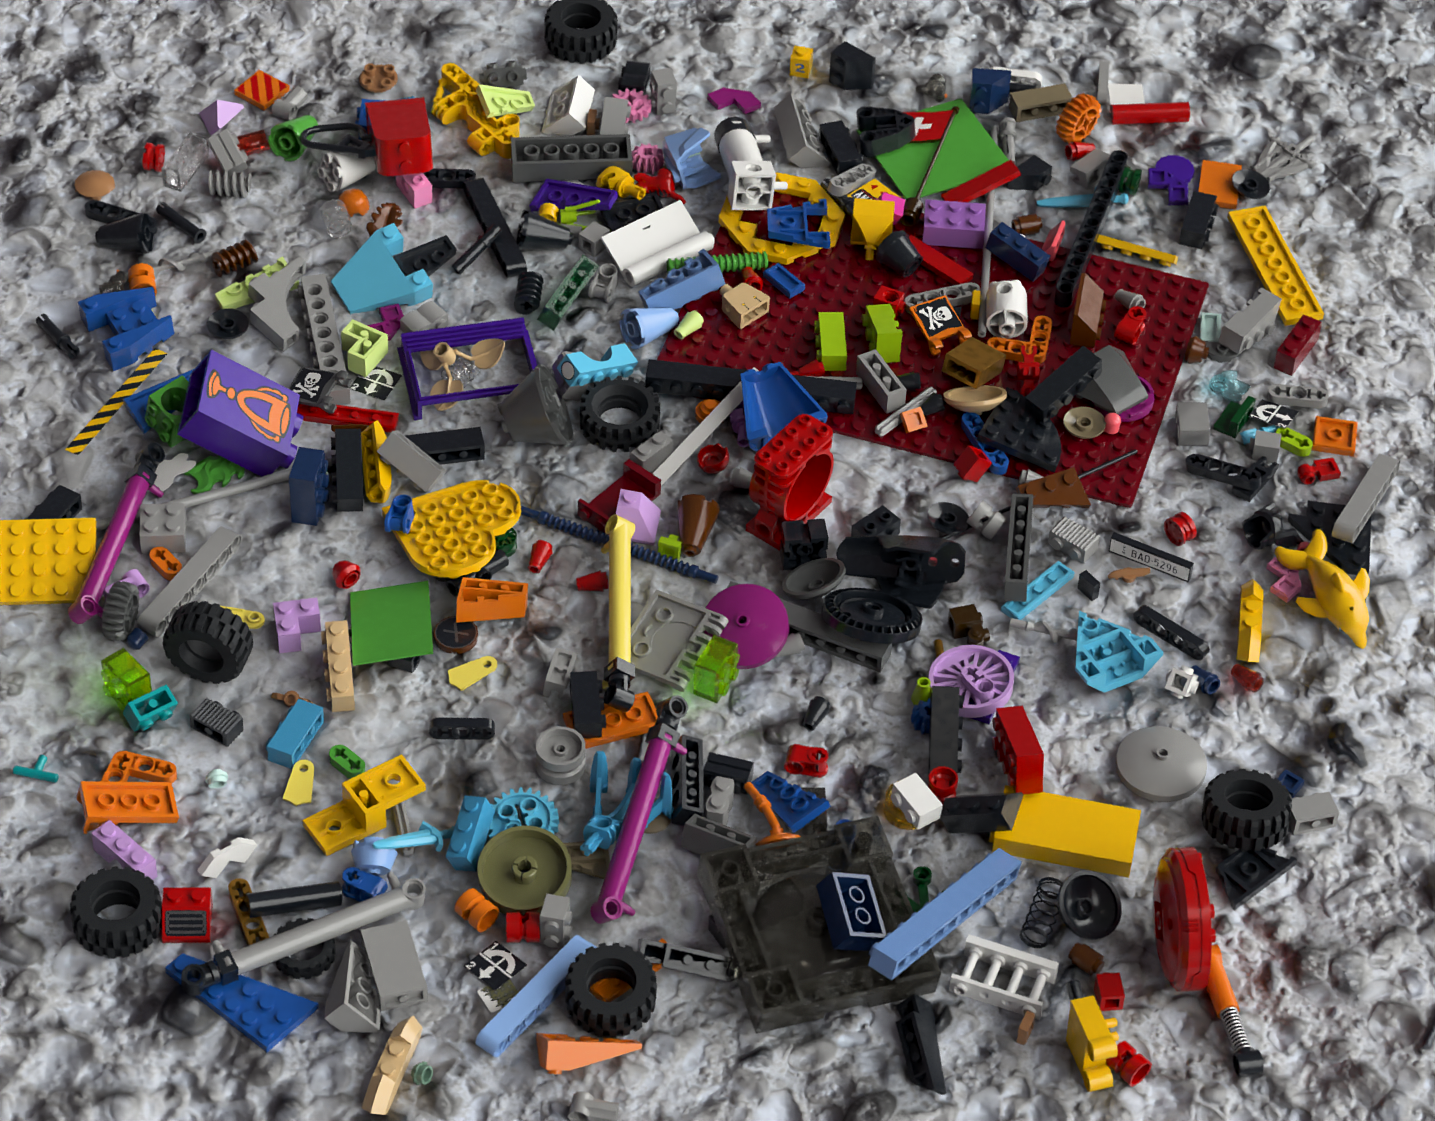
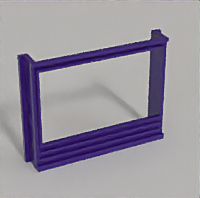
M524 317L401 333V347H397V352L414 420L422 419V406L507 395L519 384L421 397L411 353L434 350L435 346L441 342H446L452 348L475 345L485 339H501L505 341L521 338L531 372L537 366L528 330H526Z

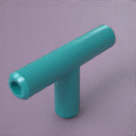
M39 755L33 769L17 765L13 767V774L54 783L58 782L59 775L56 773L42 771L47 761L45 755Z

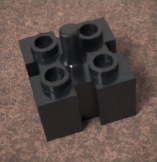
M825 519L807 520L806 524H804L803 520L781 522L780 556L783 570H794L809 561L827 558L826 550H828L829 537Z

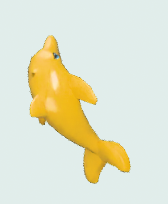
M1320 529L1313 531L1311 541L1304 551L1286 549L1281 546L1276 547L1274 553L1277 560L1284 567L1290 570L1299 571L1307 569L1316 598L1297 597L1295 602L1304 612L1314 617L1328 618L1341 632L1347 634L1357 647L1364 649L1367 643L1366 629L1369 622L1365 599L1369 593L1370 585L1366 569L1361 568L1355 579L1352 580L1342 569L1323 560L1327 553L1328 545L1326 536Z

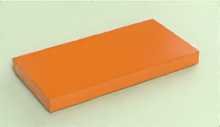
M648 691L635 694V701L627 712L619 711L604 703V711H601V715L605 714L606 728H602V737L584 738L585 749L648 733L649 728L655 726L658 718L656 708ZM572 711L563 713L566 727L574 729Z

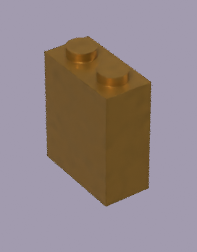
M971 337L946 353L942 372L978 389L1002 372L1006 354Z

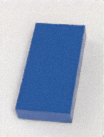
M779 263L763 271V277L789 299L805 290V284Z

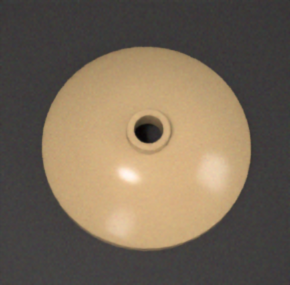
M982 385L978 389L971 386H963L950 389L944 393V401L948 405L959 411L976 413L978 415L995 408L1007 398V391L1005 389Z

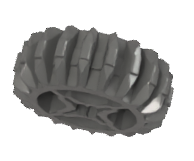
M117 581L109 589V594H107V599L104 602L103 616L101 617L104 637L113 641H125L130 632H132L140 605L139 590L136 585L130 582Z

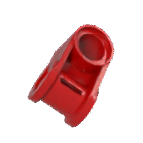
M1140 306L1131 307L1124 318L1118 323L1114 337L1135 345L1145 328L1143 321L1146 318V310Z
M799 744L790 745L784 769L794 775L823 777L828 773V765L826 763L829 757L828 752L821 747H809Z

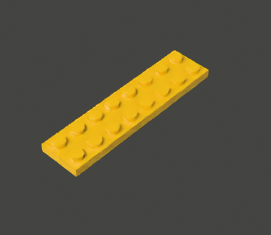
M1259 206L1228 212L1227 218L1265 290L1282 299L1278 314L1284 325L1297 324L1303 314L1316 320H1322L1324 312L1267 207Z

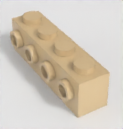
M347 620L325 622V631H321L322 645L326 644L327 650H323V663H328V669H324L325 682H330V688H326L327 701H331L332 712L355 710Z

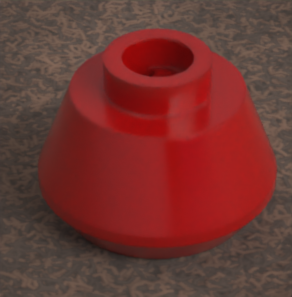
M347 560L337 562L332 571L335 584L340 589L352 587L357 583L361 575L360 567Z

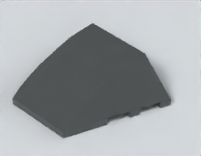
M1110 345L1094 353L1102 359V372L1100 376L1090 381L1082 392L1076 394L1077 398H1086L1094 402V406L1118 415L1148 399V394L1124 351Z

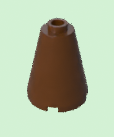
M684 495L682 500L677 501L679 541L682 542L681 552L688 557H694L701 553L720 512L719 504L713 499L711 502L705 500L706 496Z

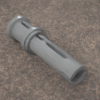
M1005 117L999 121V128L1001 130L999 138L1003 143V153L1008 160H1012L1016 165L1014 145L1017 139V133L1015 132L1016 121L1013 118Z

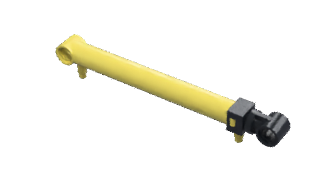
M614 514L608 519L605 526V533L609 535V541L601 548L603 554L609 552L608 665L604 667L602 689L608 687L604 694L605 704L619 711L627 712L635 701V693L628 690L631 680L635 678V665L631 663V538L635 532V524Z

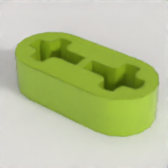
M1280 427L1276 430V433L1281 434V448L1300 457L1310 455L1313 445L1311 439L1288 427L1286 429Z

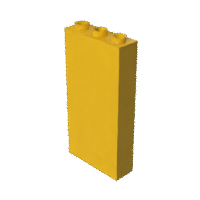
M1005 785L1003 793L1014 792L1013 787ZM1046 792L1024 794L1012 831L990 832L989 842L993 843L992 852L1000 848L1016 857L1129 878L1141 810Z

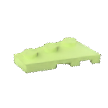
M478 85L476 89L487 118L532 111L535 107L529 91Z

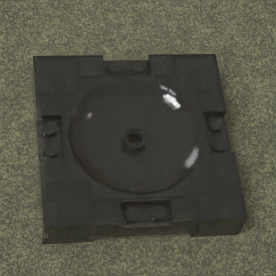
M878 815L836 824L833 830L752 848H747L746 844L701 854L697 876L718 933H722L734 965L733 973L756 1034L822 1019L825 1013L863 1004H867L868 1008L904 1000L913 994L922 996L936 992L941 971L932 948L892 980L868 966L871 957L869 955L870 951L833 948L816 885L831 872L870 876L886 934L892 933L901 922L905 923L914 913L893 863V852Z

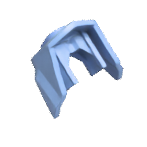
M692 128L666 136L663 140L662 149L665 165L672 172L674 183H679L683 190L687 188L696 189L721 178V174L704 162L700 154L689 158V156L702 151L700 143L710 136V132L703 128Z

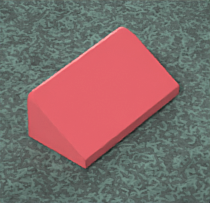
M1063 220L1048 233L1042 250L1050 255L1049 261H1054L1064 237L1066 223Z

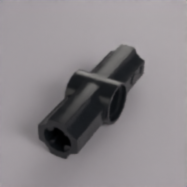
M496 550L492 559L480 571L472 572L456 579L446 580V586L454 597L458 596L462 577L491 580L493 574L509 565V559L503 550Z

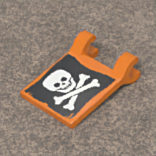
M946 295L909 308L925 336L933 356L941 354L940 348H943L942 339L957 335L959 343L962 344L972 337L971 332L963 326Z

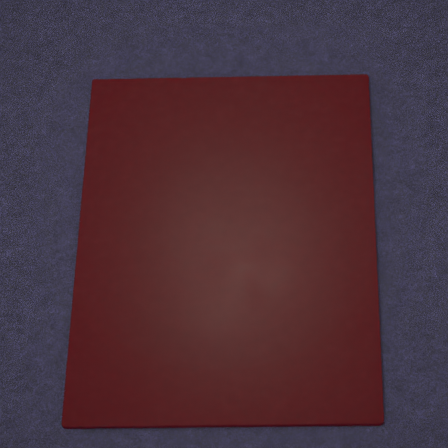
M774 192L772 208L792 205V208L803 205V202H808L809 198ZM767 210L743 211L740 221L758 224L755 238L787 245L793 244V242L768 238ZM921 213L918 222L911 227L903 225L899 220L896 225H893L892 233L903 230L909 236L913 235L923 241L924 213ZM845 214V221L836 246L830 249H819L818 253L806 258L803 256L794 259L793 263L787 265L781 264L805 284L804 291L789 299L763 277V271H765L763 268L760 270L755 268L753 271L763 280L761 292L770 297L769 312L740 330L722 310L721 286L718 290L709 292L700 299L692 300L683 305L678 314V325L687 312L694 310L704 320L702 327L682 340L674 334L676 328L672 329L657 360L743 370L756 368L759 371L766 364L781 362L789 372H793L816 359V350H819V348H815V335H818V333H814V321H818L819 312H843L847 351L846 371H825L822 377H858L856 374L857 356L869 352L870 341H866L865 330L867 328L866 326L863 327L862 314H865L866 305H873L874 297L881 285L904 292V302L905 298L909 295L954 285L923 265H920L913 274L905 278L886 265L882 266L876 261L877 248L874 250L873 260H865L866 249H864V245L851 244L852 220L850 215ZM807 215L808 232H818L824 215ZM720 226L714 239V247L708 251V254L711 257L712 255L718 257V255L724 256L725 254L731 256V254L737 255L738 253L743 255V248L740 244H736L729 236V231L725 227ZM1028 239L1042 249L1044 242ZM929 245L972 272L973 279L969 282L978 284L981 291L983 249ZM1060 246L1054 261H1048L1045 271L1034 282L991 253L989 284L992 282L1019 280L1027 293V328L1021 335L1010 339L1030 342L1034 319L1037 316H1047L1052 320L1046 359L1040 364L1039 381H1034L1035 388L1082 347L1070 345L1078 291L1072 305L1062 308L1054 302L1056 284L1071 251L1069 248ZM1092 254L1085 273L1104 291L1103 300L1107 301L1105 312L1100 313L1104 314L1103 325L1098 326V328H1102L1100 341H1095L1094 348H1086L1095 353L1110 345L1124 351L1136 375L1145 379L1154 390V405L1145 417L1135 421L1121 422L1119 431L1116 434H1108L1103 431L1097 437L1084 439L1071 435L1063 424L1065 414L1073 408L1090 407L1095 409L1092 401L1086 398H1077L1075 395L1068 405L1061 407L1058 413L1053 418H1050L1058 431L1061 441V456L1055 473L1074 467L1077 475L1136 449V454L1080 479L1088 498L1131 508L1157 438L1209 284L1201 280ZM768 261L767 269L777 263ZM723 271L722 275L725 284L734 288L743 283L742 271ZM1119 289L1140 294L1146 301L1144 309L1147 314L1143 321L1145 328L1135 345L1114 337L1118 323L1128 312V309L1115 299V294ZM951 294V295H947V297H949V298H956V297H957V296L952 295V294ZM971 303L955 306L962 307L960 321L971 332L973 338L987 344L990 338L996 337L988 331L987 327L986 336H978L979 317L978 320L970 318ZM905 310L902 314L899 313L894 321L899 323V326L896 328L902 330L900 362H890L887 365L896 376L915 371V373H920L921 389L916 390V392L906 391L905 404L928 387L936 389V394H941L944 398V393L950 389L969 386L942 372L946 353L960 345L958 336L954 335L942 339L943 348H940L941 354L933 356L928 342L912 314L907 313ZM1044 325L1040 326V330H1044ZM1035 338L1039 342L1045 341L1043 338ZM1012 349V351L1019 353L1020 349ZM1005 359L1002 372L983 385L996 386L1003 389L1008 387L1020 393V388L1023 385V380H1017V363L1020 361ZM864 383L861 390H856L853 415L826 412L828 418L825 424L832 428L833 433L954 463L968 445L974 447L961 428L962 415L966 412L959 411L947 403L944 405V411L924 416L928 427L906 434L903 423H900L887 434L879 437L875 433V426L895 411L886 414ZM1030 388L1025 389V397L1031 392ZM993 409L984 411L979 415L984 423H986ZM991 448L984 449L987 452H994ZM1005 453L1009 464L1007 472L1001 476L1019 480L1021 471H1027L1028 469L1043 477L1055 474Z

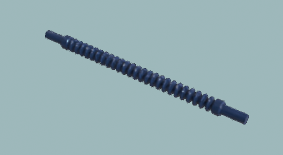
M521 506V515L538 520L539 524H547L548 527L553 526L554 529L558 527L559 531L564 529L565 533L568 531L570 535L575 533L576 537L579 535L581 539L586 537L587 541L592 539V542L595 543L597 541L598 545L603 543L604 546L609 541V535L605 536L604 532L599 534L598 530L595 532L593 528L588 530L587 526L584 528L582 524L577 526L576 522L571 524V521L568 520L566 522L565 518L560 520L559 516L555 518L554 514L549 515L546 511L538 512ZM631 542L632 557L637 556L638 559L642 557L643 561L648 559L649 563L654 562V565L659 563L660 567L671 568V571L677 570V573L688 574V577L693 579L697 577L714 584L718 581V575L701 570L697 565L692 564L690 566L688 562L684 564L683 560L678 562L677 558L672 560L671 556L668 558L666 554L661 556L660 552L657 554L655 550L650 552L649 548L644 550L643 546L639 548L638 544L633 546Z

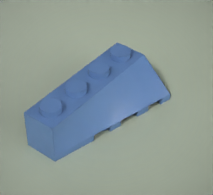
M702 249L698 252L699 256L695 259L689 258L685 260V265L680 269L673 268L668 272L666 278H658L638 291L644 308L679 309L692 300H698L703 295L718 290L721 286L725 285L719 264L705 249Z

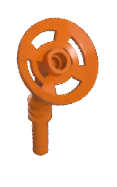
M751 782L745 783L744 789L754 800L753 803L757 809L764 813L772 829L769 830V836L756 843V848H772L800 841V835L784 833L783 828L780 827L771 809V803L765 795L760 794Z

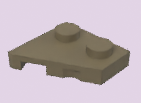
M585 841L564 843L571 858L572 870L601 879L605 878L610 863L608 849L597 847L593 854L586 856L584 851L580 850V846Z

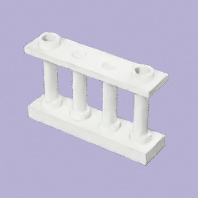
M968 934L964 949V956H967L968 960L961 976L952 973L949 991L959 996H966L1025 1015L1026 1011L1035 1013V1019L1040 1020L1043 1002L1038 1001L1045 982L1054 984L1059 963ZM977 960L991 964L984 983L970 979ZM1000 967L1014 971L1006 990L993 987ZM1023 974L1036 978L1029 998L1015 994Z

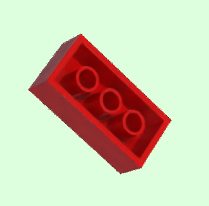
M1023 706L996 708V717L992 719L993 729L996 731L995 737H992V746L994 750H997L998 761L1002 762L1004 775L1007 774L1009 787H1013L1014 792H1022L1023 795L1043 793L1044 753Z

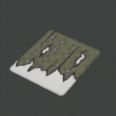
M508 980L496 991L489 986L477 991L491 1013L504 1008L519 993L511 980Z

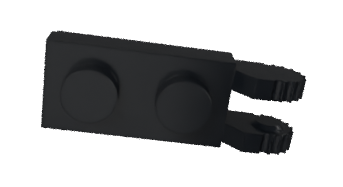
M1262 456L1249 468L1260 472L1261 487L1256 490H1246L1233 486L1231 493L1250 502L1275 474L1279 464L1273 462L1266 469L1264 466L1268 458Z

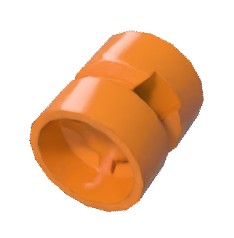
M139 263L130 267L127 272L129 289L153 287L156 296V282L152 266Z
M471 888L459 897L455 904V912L464 920H467L478 932H484L497 920L499 909L489 900H485L486 898L479 891Z

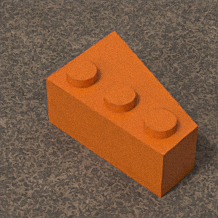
M462 577L457 597L456 623L525 617L528 602V583Z

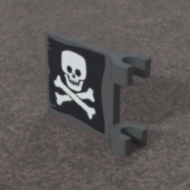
M302 366L288 389L300 394L298 404L319 407L328 413H334L337 405L331 404L333 398L329 394L336 383L342 387L349 388L352 379L347 378L348 372L344 370L335 373Z

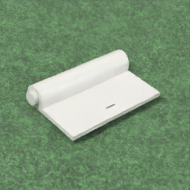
M681 200L600 238L630 287H634L667 271L668 258H671V260H674V258L680 260L681 257L687 259V257L693 258L698 256V252L702 249L706 251L713 249L715 243L711 233L698 230Z

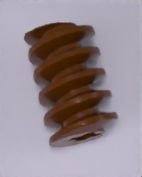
M247 240L235 243L233 246H228L226 249H221L219 252H214L211 255L213 269L220 278L222 277V271L226 275L230 273L229 268L233 272L237 271L236 265L240 269L244 268L243 262L247 266L251 265L250 259L255 263L258 262L257 253Z

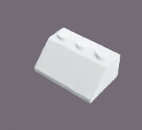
M578 75L553 91L550 95L542 132L544 134L574 136L577 133H582L587 127L589 109L593 102L595 89Z

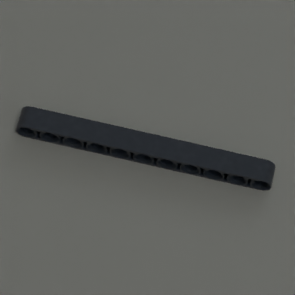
M1115 150L1110 154L1056 284L1054 302L1059 307L1066 308L1072 305L1079 288L1081 273H1085L1096 247L1098 236L1101 234L1119 190L1123 171L1127 166L1128 155L1122 150Z

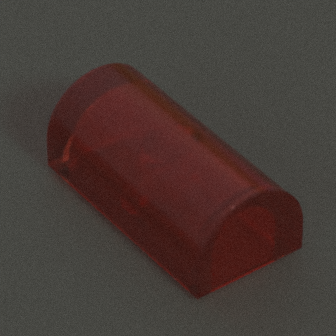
M264 129L237 136L240 142L237 146L240 151L244 150L247 156L270 149Z

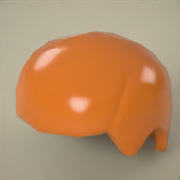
M353 188L339 195L337 206L341 213H346L348 216L353 217L355 213H359L361 216L365 215L369 210L370 203L362 190Z

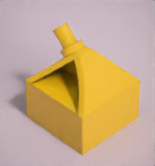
M854 199L851 244L864 245V249H866L865 260H873L874 250L892 233L894 201Z

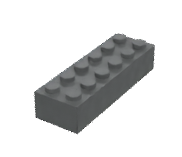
M630 134L511 137L513 182L545 181L546 178L558 181L597 180L598 176L609 166H617L632 177Z

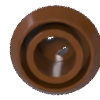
M1197 336L1190 338L1185 354V360L1189 364L1201 363L1203 359H1207L1209 347H1206V342Z

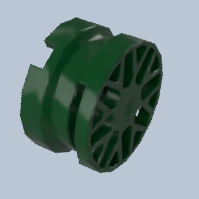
M1126 166L1121 177L1119 193H1129L1130 196L1135 197L1139 188L1142 170H1132L1131 167Z
M513 528L507 530L503 535L495 536L496 550H503L507 557L512 556L516 552L517 533Z

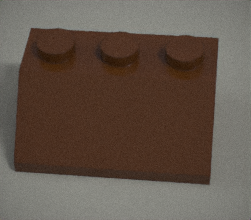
M1081 273L1070 345L1094 348L1095 341H1100L1102 328H1098V326L1103 325L1104 314L1100 313L1105 312L1107 300H1103L1104 291L1086 273Z

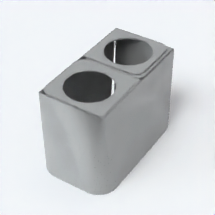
M1177 402L1175 422L1178 445H1209L1210 431H1206L1210 430L1207 402Z

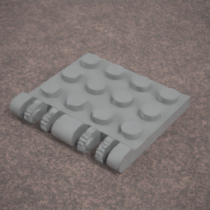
M656 589L631 627V663L635 665V672L668 684L675 690L684 692L689 684L688 681L690 682L693 676L690 672L682 669L681 666L684 665L689 669L697 671L700 667L699 663H702L710 652L709 646L712 647L715 644L714 639L703 632L706 630L712 635L720 636L722 633L721 629L726 627L729 620L724 615Z

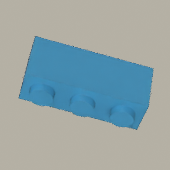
M298 699L295 705L289 708L285 720L279 723L273 738H269L267 741L268 761L293 769L294 764L299 761L324 723L323 707Z
M464 796L446 853V858L455 870L477 871L479 856L484 848L495 812L486 797Z

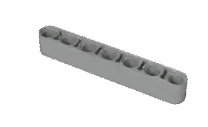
M1379 453L1336 520L1332 537L1350 543L1355 542L1394 480L1400 466L1399 459Z
M222 526L219 527L142 612L137 622V628L160 637L166 631L175 611L180 606L189 604L238 550L242 536Z

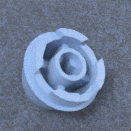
M364 837V842L360 843L355 840L351 850L355 868L374 876L386 875L391 871L398 855L396 848H373V843L384 839L382 837Z

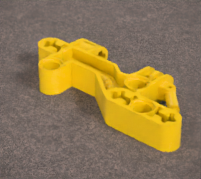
M444 64L441 68L442 78L438 80L439 87H437L435 98L433 99L431 114L445 125L459 119L466 120L467 128L472 132L467 139V144L481 156L495 151L502 158L511 159V137L520 136L519 117L515 114H507L499 119L495 117L487 118L476 92L480 84L456 64ZM443 87L451 93L442 98L444 93Z

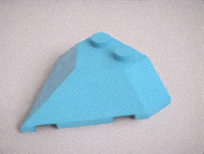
M1079 611L1075 671L1087 685L1104 693L1143 678L1163 656V651L1151 637L1145 635L1139 637L1131 634V630L1100 618L1098 620L1087 617V613Z

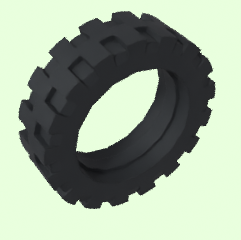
M297 918L294 922L290 920L285 923L284 927L280 926L277 929V934L314 919L308 918L303 920V918ZM335 938L322 942L324 948L316 957L309 960H296L287 956L274 961L276 968L279 971L282 970L283 974L288 977L289 975L293 976L294 979H300V977L311 979V976L318 977L322 975V972L324 970L327 971L330 968V963L333 964L335 960Z

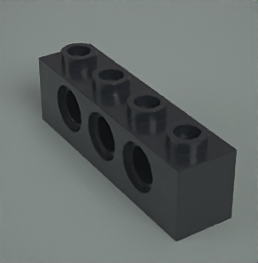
M681 735L678 743L687 749V753L682 755L671 749L672 806L674 808L672 823L684 826L694 814L702 816L704 813L703 740Z

